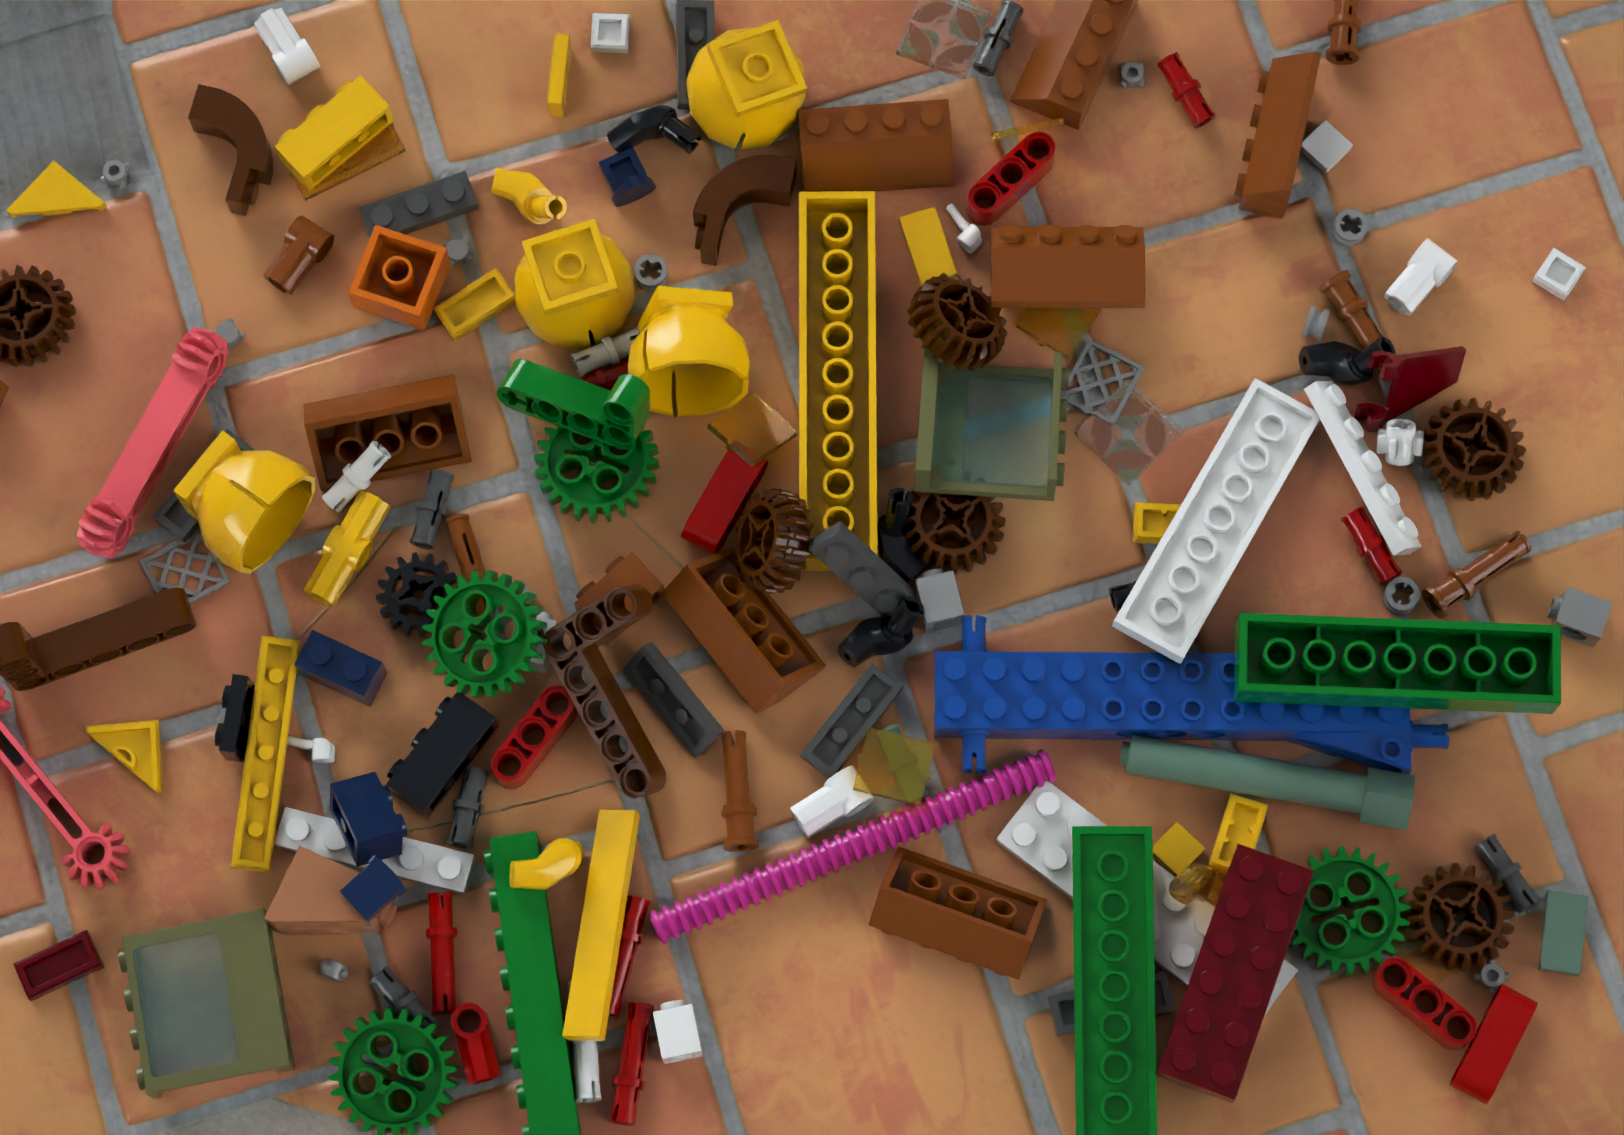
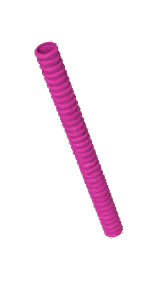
M1042 749L1038 750L1037 755L1034 757L1029 754L1025 756L1026 760L1024 761L1020 759L1014 760L1015 765L1010 766L1007 763L1003 765V770L999 771L995 768L992 770L991 775L983 773L980 775L981 779L979 780L975 778L969 779V784L967 785L961 782L955 790L949 787L946 789L947 793L937 792L933 799L929 796L925 797L924 802L921 804L916 801L913 802V807L911 808L903 806L901 807L902 812L891 811L890 817L879 816L878 822L874 823L873 820L867 821L868 826L866 827L858 825L856 826V831L853 832L848 829L844 831V836L840 837L839 834L833 836L834 840L832 841L824 839L820 846L816 844L810 845L811 849L808 851L802 848L796 856L790 853L787 855L788 859L784 861L782 858L776 859L777 863L771 865L769 862L765 864V868L762 870L759 867L754 868V873L750 875L747 872L742 873L743 878L737 880L736 877L730 879L731 883L725 884L724 881L719 883V888L708 887L707 893L703 894L699 891L696 892L697 897L691 899L690 896H687L683 903H679L677 900L673 902L674 906L671 908L665 905L662 907L661 912L651 911V916L649 917L659 941L666 944L668 943V938L672 936L674 939L680 938V933L690 934V929L694 927L697 930L702 929V924L706 922L712 925L714 924L713 919L719 917L720 920H724L726 918L725 914L731 913L732 916L736 915L737 909L748 910L749 904L760 905L759 900L765 898L766 901H769L773 894L781 896L783 895L782 891L785 889L791 892L797 884L803 887L806 885L805 881L809 879L811 882H815L819 875L827 877L829 875L828 872L831 870L836 873L840 871L839 867L843 865L846 868L851 867V862L855 860L857 863L863 862L862 857L872 858L874 857V852L877 851L882 854L886 852V847L890 846L891 849L897 847L896 843L902 842V844L908 843V838L910 837L916 840L920 838L919 834L922 832L928 835L934 827L936 830H940L944 823L952 825L954 824L953 820L956 818L961 821L965 819V815L968 813L970 816L976 815V810L981 809L985 811L988 809L987 805L990 804L995 807L999 805V800L1002 799L1004 802L1010 800L1011 795L1019 797L1023 790L1031 792L1035 785L1041 788L1047 780L1053 783L1056 777L1053 764L1046 752Z

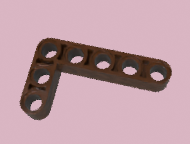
M638 584L612 589L567 617L546 632L544 638L547 639V643L543 644L545 653L619 788L626 796L634 799L659 792L665 785L666 772L598 646L650 613L652 608L651 594L647 588ZM626 594L633 601L631 612L626 609L624 604ZM595 614H597L602 621V628L600 631H598L595 628L593 623ZM565 633L571 639L570 650H567L563 643ZM583 667L590 674L589 684H586L582 678ZM602 701L608 706V718H605L601 713L600 706ZM620 736H623L627 741L628 750L626 753L620 748ZM639 770L643 771L646 775V787H643L638 780Z
M177 587L164 590L34 638L19 622L0 624V675L15 690H30L185 634L196 627V621L185 589Z

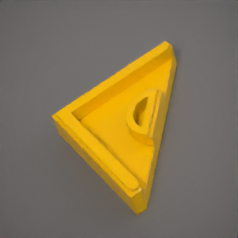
M53 160L6 211L12 218H17L21 215L42 214L46 216L70 214L73 211L93 209L103 211L107 206L104 201Z
M158 720L86 726V733L157 794L163 793L161 730Z

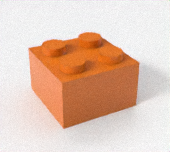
M375 225L348 291L353 307L425 331L450 268L451 261L447 248Z

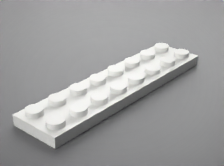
M1254 378L1114 619L1112 627L1179 664L1182 663L1320 421L1314 409Z
M1047 780L1044 782L1043 787L1039 788L1037 786L996 838L995 842L1073 900L1072 826L1107 825ZM1153 861L1155 964L1187 987L1215 907ZM1285 959L1282 963L1266 1013L1298 971L1297 968Z

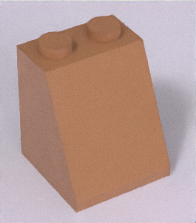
M299 846L264 919L276 932L282 935L379 934L382 926L388 927L392 922L397 905L393 904L394 899L368 923L340 892L359 872Z

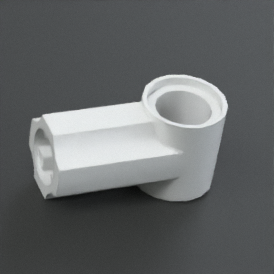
M271 8L262 13L259 19L254 22L258 34L270 50L271 58L287 85L320 68V64L309 44L304 38L301 39L282 8Z
M1427 238L1408 261V267L1389 287L1384 298L1398 313L1410 316L1434 287L1438 288L1447 279L1458 261Z
M851 765L831 776L824 783L823 788L791 807L790 811L802 831L810 838L841 817L848 818L858 813L875 798L854 766Z

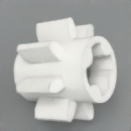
M1390 420L1387 422L1386 429H1378L1377 454L1385 453V461L1389 464L1396 466L1409 465L1413 463L1414 455L1422 456L1424 431H1416V424L1411 420Z

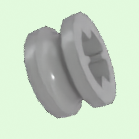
M1356 209L1341 211L1336 216L1332 227L1334 239L1345 247L1358 245L1366 235L1368 229L1367 218L1361 211ZM1344 221H1347L1350 225L1354 223L1358 225L1355 235L1351 231H1346L1345 233L1342 231L1345 224Z
M655 254L641 256L634 266L635 281L642 290L647 292H655L657 286H665L668 281V267L665 260ZM647 266L652 270L659 268L660 270H657L658 278L655 280L650 276L643 278L642 276H645L644 268Z
M1311 305L1302 338L1306 339L1308 336H1313L1315 342L1320 343L1330 310L1325 309L1323 312H1319L1316 306Z
M1407 577L1394 578L1383 592L1384 606L1388 611L1396 615L1410 613L1420 598L1418 585ZM1398 587L1402 588L1401 592H1404L1406 589L1411 594L1405 605H1401V600L1396 603L1392 599Z

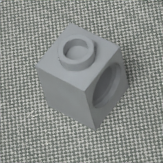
M932 569L922 573L921 578L915 579L916 596L924 606V613L921 616L926 633L962 625L961 618L964 617V611L954 571L944 572L943 569Z
M1567 587L1561 597L1554 596L1547 617L1553 619L1551 625H1561V636L1594 647L1601 639L1613 602Z

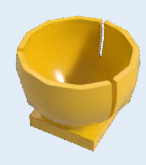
M779 20L755 28L727 30L700 49L696 54L686 79L691 116L708 138L733 150L737 147L743 133L745 135L739 145V151L766 148L795 127L798 120V110H802L806 101L807 86L805 83L804 67L800 58L789 46Z
M595 218L565 228H556L549 233L521 241L525 254L517 266L514 277L516 308L537 338L562 350L587 349L591 347L589 329L593 333L595 345L601 343L602 338L606 336L611 338L621 331L635 303L634 270L615 241L599 232Z
M657 286L638 322L639 335L631 343L628 361V374L642 379L649 387V411L668 416L673 415L672 373L674 375L676 417L703 416L734 406L748 394L750 359L744 338L725 320L733 307L732 292Z
M222 430L173 491L186 512L198 521L205 546L223 564L238 572L251 574L266 564L283 547L304 518L314 496L315 477L303 465L272 451H241L235 439Z

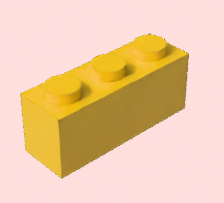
M360 75L354 81H347L342 84L336 91L335 96L325 105L321 104L312 109L307 116V120L296 129L291 128L283 133L278 140V144L274 147L280 161L310 191L394 121L390 105Z

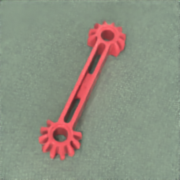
M194 327L190 332L183 334L182 341L176 344L177 349L172 355L173 362L101 491L97 497H93L90 500V505L87 509H84V515L79 520L80 528L77 531V538H79V546L86 549L87 552L102 558L113 559L118 553H122L126 543L131 541L132 532L136 529L134 526L135 521L208 390L216 386L218 378L222 377L224 367L227 366L226 358L229 355L227 340L220 337L219 334L205 328Z
M1 686L0 717L1 713L11 708V703L3 699L6 691ZM0 719L1 732L23 757L24 761L21 765L16 766L1 747L0 759L73 847L72 854L62 858V863L65 866L71 867L67 873L68 877L71 880L80 878V885L85 889H88L93 881L99 890L104 889L106 877L114 883L119 882V876L114 872L117 868L123 871L128 870L129 865L120 858L126 857L131 853L128 846L121 845L125 836L121 832L112 834V826L107 823L101 826L98 833H94ZM57 799L81 828L82 836L75 839L49 807L51 800ZM102 847L105 849V855L101 862L94 865L88 864V855L94 848Z

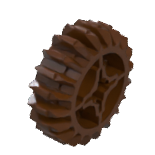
M16 265L14 275L10 276L6 270L2 269L1 276L3 279L0 280V328L5 327L6 330H16L20 340H10L0 335V362L8 358L10 364L17 367L23 358L25 364L32 367L34 357L38 356L42 362L47 363L48 357L45 354L46 352L52 350L53 353L60 354L61 350L57 343L59 341L70 343V337L64 330L75 329L76 324L70 317L76 315V308L73 304H69L73 301V297L70 291L64 290L65 284L61 279L53 280L54 276L48 270L40 274L38 268L32 265L27 274H25L23 268ZM28 292L43 294L51 299L52 304L44 305L42 301L32 302ZM12 297L10 303H8L6 306H3V304ZM25 306H26V308L28 309L29 312L25 313V316H24ZM23 317H25V319L23 320V325H22V323L20 322V320L23 319ZM47 325L42 332L36 335L38 329Z
M942 273L938 277L933 276L930 280H926L913 294L910 307L907 310L911 316L908 324L915 328L913 337L919 338L923 342L921 348H928L933 353V359L939 357L943 360L945 367L953 364L958 371L967 368L972 372L976 368H982L989 364L1002 350L1001 347L1005 344V337L1008 334L1004 328L1007 321L999 316L1002 308H991V296H987L982 292V286L975 287L972 285L970 278L962 281L956 273L951 277Z
M1475 397L1470 399L1467 408L1460 399L1456 400L1453 404V410L1446 405L1441 407L1439 411L1440 417L1433 415L1428 422L1431 428L1424 429V439L1427 442L1423 443L1422 453L1428 456L1423 459L1422 467H1434L1428 476L1429 480L1433 481L1441 478L1443 481L1439 489L1443 492L1447 490L1448 486L1455 488L1453 492L1454 499H1458L1463 491L1467 492V498L1470 502L1475 501L1478 491L1485 500L1491 498L1492 489L1501 494L1506 489L1505 482L1513 484L1517 478L1514 471H1520L1524 463L1519 457L1525 454L1526 448L1517 444L1523 439V432H1511L1517 423L1516 419L1504 421L1502 418L1506 412L1505 408L1498 409L1497 413L1490 411L1492 407L1491 400L1486 401L1483 408L1478 407ZM1458 425H1474L1473 430L1469 433H1459L1456 431L1455 434L1447 432ZM1487 430L1495 436V438L1499 442L1501 451L1498 450L1499 446L1494 445L1488 440L1486 435ZM1476 436L1475 446L1478 448L1477 453L1468 463L1470 453L1467 451L1469 449L1468 446L1472 444ZM1443 448L1447 449L1446 453L1451 454L1458 460V470L1448 461ZM1490 465L1499 467L1485 475H1470L1472 469L1477 466L1489 468Z
M969 472L965 473L963 480L970 482L971 474ZM983 479L977 481L979 483H985ZM911 491L913 503H911L907 525L913 526V529L908 530L905 535L907 539H912L911 543L915 542L910 548L913 553L919 555L924 552L921 559L924 566L935 560V569H943L944 564H950V571H954V574H957L958 564H963L965 570L971 572L973 570L972 559H975L978 564L984 565L987 561L984 552L992 555L996 554L997 546L994 542L1003 540L1004 533L998 528L1005 526L1006 519L998 515L1003 511V504L1001 502H992L995 497ZM946 497H961L967 499V501L962 504H953ZM929 505H932L935 508V515L938 521L932 525V531L926 534L921 524V518ZM981 511L985 521V529L975 541L971 536L972 531L968 524L974 520V515ZM950 517L953 521L960 519V527L957 528L954 524L946 526L947 518ZM951 540L956 542L961 548L949 549L941 547L939 544Z
M763 489L761 493H755L753 500L748 501L746 504V512L741 513L740 527L736 528L738 536L737 540L734 541L737 545L734 558L738 560L736 570L741 573V582L747 583L748 588L770 594L783 593L785 590L792 589L794 582H798L801 578V570L807 568L806 559L808 555H811L809 546L813 540L810 537L813 523L809 522L811 511L806 508V501L800 499L798 494L783 489Z
M1454 863L1450 867V877L1442 866L1438 867L1435 870L1436 879L1426 874L1422 878L1425 888L1415 886L1412 890V894L1420 901L1410 900L1407 903L1411 906L1410 911L1418 913V915H1411L1406 919L1410 922L1409 926L1419 927V929L1409 935L1410 939L1413 941L1423 938L1425 942L1419 947L1418 952L1424 954L1429 948L1432 949L1435 953L1431 957L1430 962L1434 965L1437 964L1442 956L1445 957L1446 970H1452L1456 960H1459L1461 970L1467 972L1471 966V959L1476 967L1479 969L1483 968L1486 965L1485 956L1494 961L1499 957L1496 947L1505 949L1508 946L1509 941L1501 934L1509 935L1514 932V926L1503 921L1515 916L1514 910L1502 908L1503 905L1511 900L1510 895L1504 894L1498 897L1496 892L1503 884L1497 881L1492 886L1488 885L1486 881L1490 877L1489 871H1484L1479 878L1474 877L1476 871L1474 865H1469L1465 870V874L1462 875L1459 864ZM1448 888L1469 890L1467 895L1460 901H1454L1448 897H1445L1443 900L1435 895ZM1480 898L1489 910L1491 917L1490 928L1486 926L1487 921L1482 919L1477 912V903ZM1469 903L1465 911L1467 914L1465 919L1469 920V922H1463L1452 932V928L1456 923L1453 920L1456 915H1452V913L1456 914ZM1430 907L1435 909L1434 914L1439 916L1444 923V931L1441 938L1432 927L1429 916ZM1460 934H1467L1473 938L1478 935L1485 940L1483 943L1469 948L1451 945Z

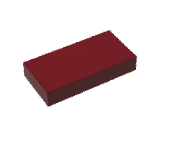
M84 930L13 964L30 1001L104 968L88 930Z

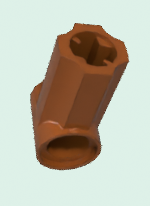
M299 216L289 227L285 235L284 246L264 272V278L280 291L292 295L312 265L320 263L328 255L333 246L335 235L306 217Z

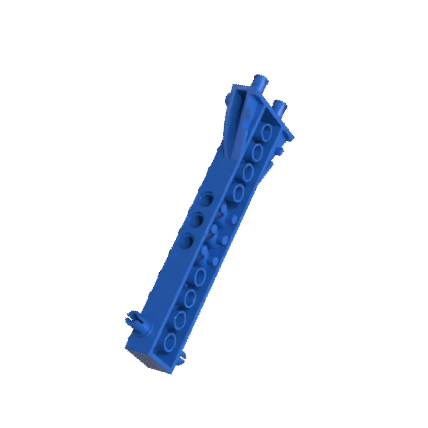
M972 615L961 618V651H935L934 738L962 739L961 771L972 774L973 757L976 758V774L987 772L986 739L1131 740L1132 735L1160 740L1288 741L1333 757L1338 755L1358 762L1357 765L1368 768L1371 766L1381 770L1410 774L1412 771L1411 751L1413 748L1448 749L1449 735H1446L1449 732L1448 724H1413L1412 720H1410V708L1235 702V653H1187L1182 663L1179 664L1161 653L989 652L986 650L987 618L976 615L975 631H972Z

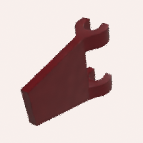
M1463 346L1402 355L1386 351L1372 352L1368 367L1370 369L1381 368L1379 378L1383 381L1392 380L1385 406L1373 403H1360L1357 405L1354 418L1357 421L1367 420L1365 429L1368 432H1378V429L1383 428L1388 421L1457 383L1466 349Z

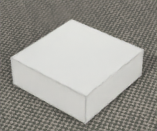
M592 13L591 53L628 54L630 14Z
M1325 120L1302 142L1300 151L1326 174L1352 149L1353 144Z
M1553 248L1532 282L1565 301L1586 267Z

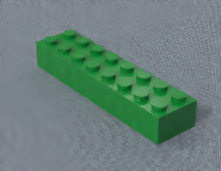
M1240 613L1235 624L1234 701L1553 714L1561 704V625Z

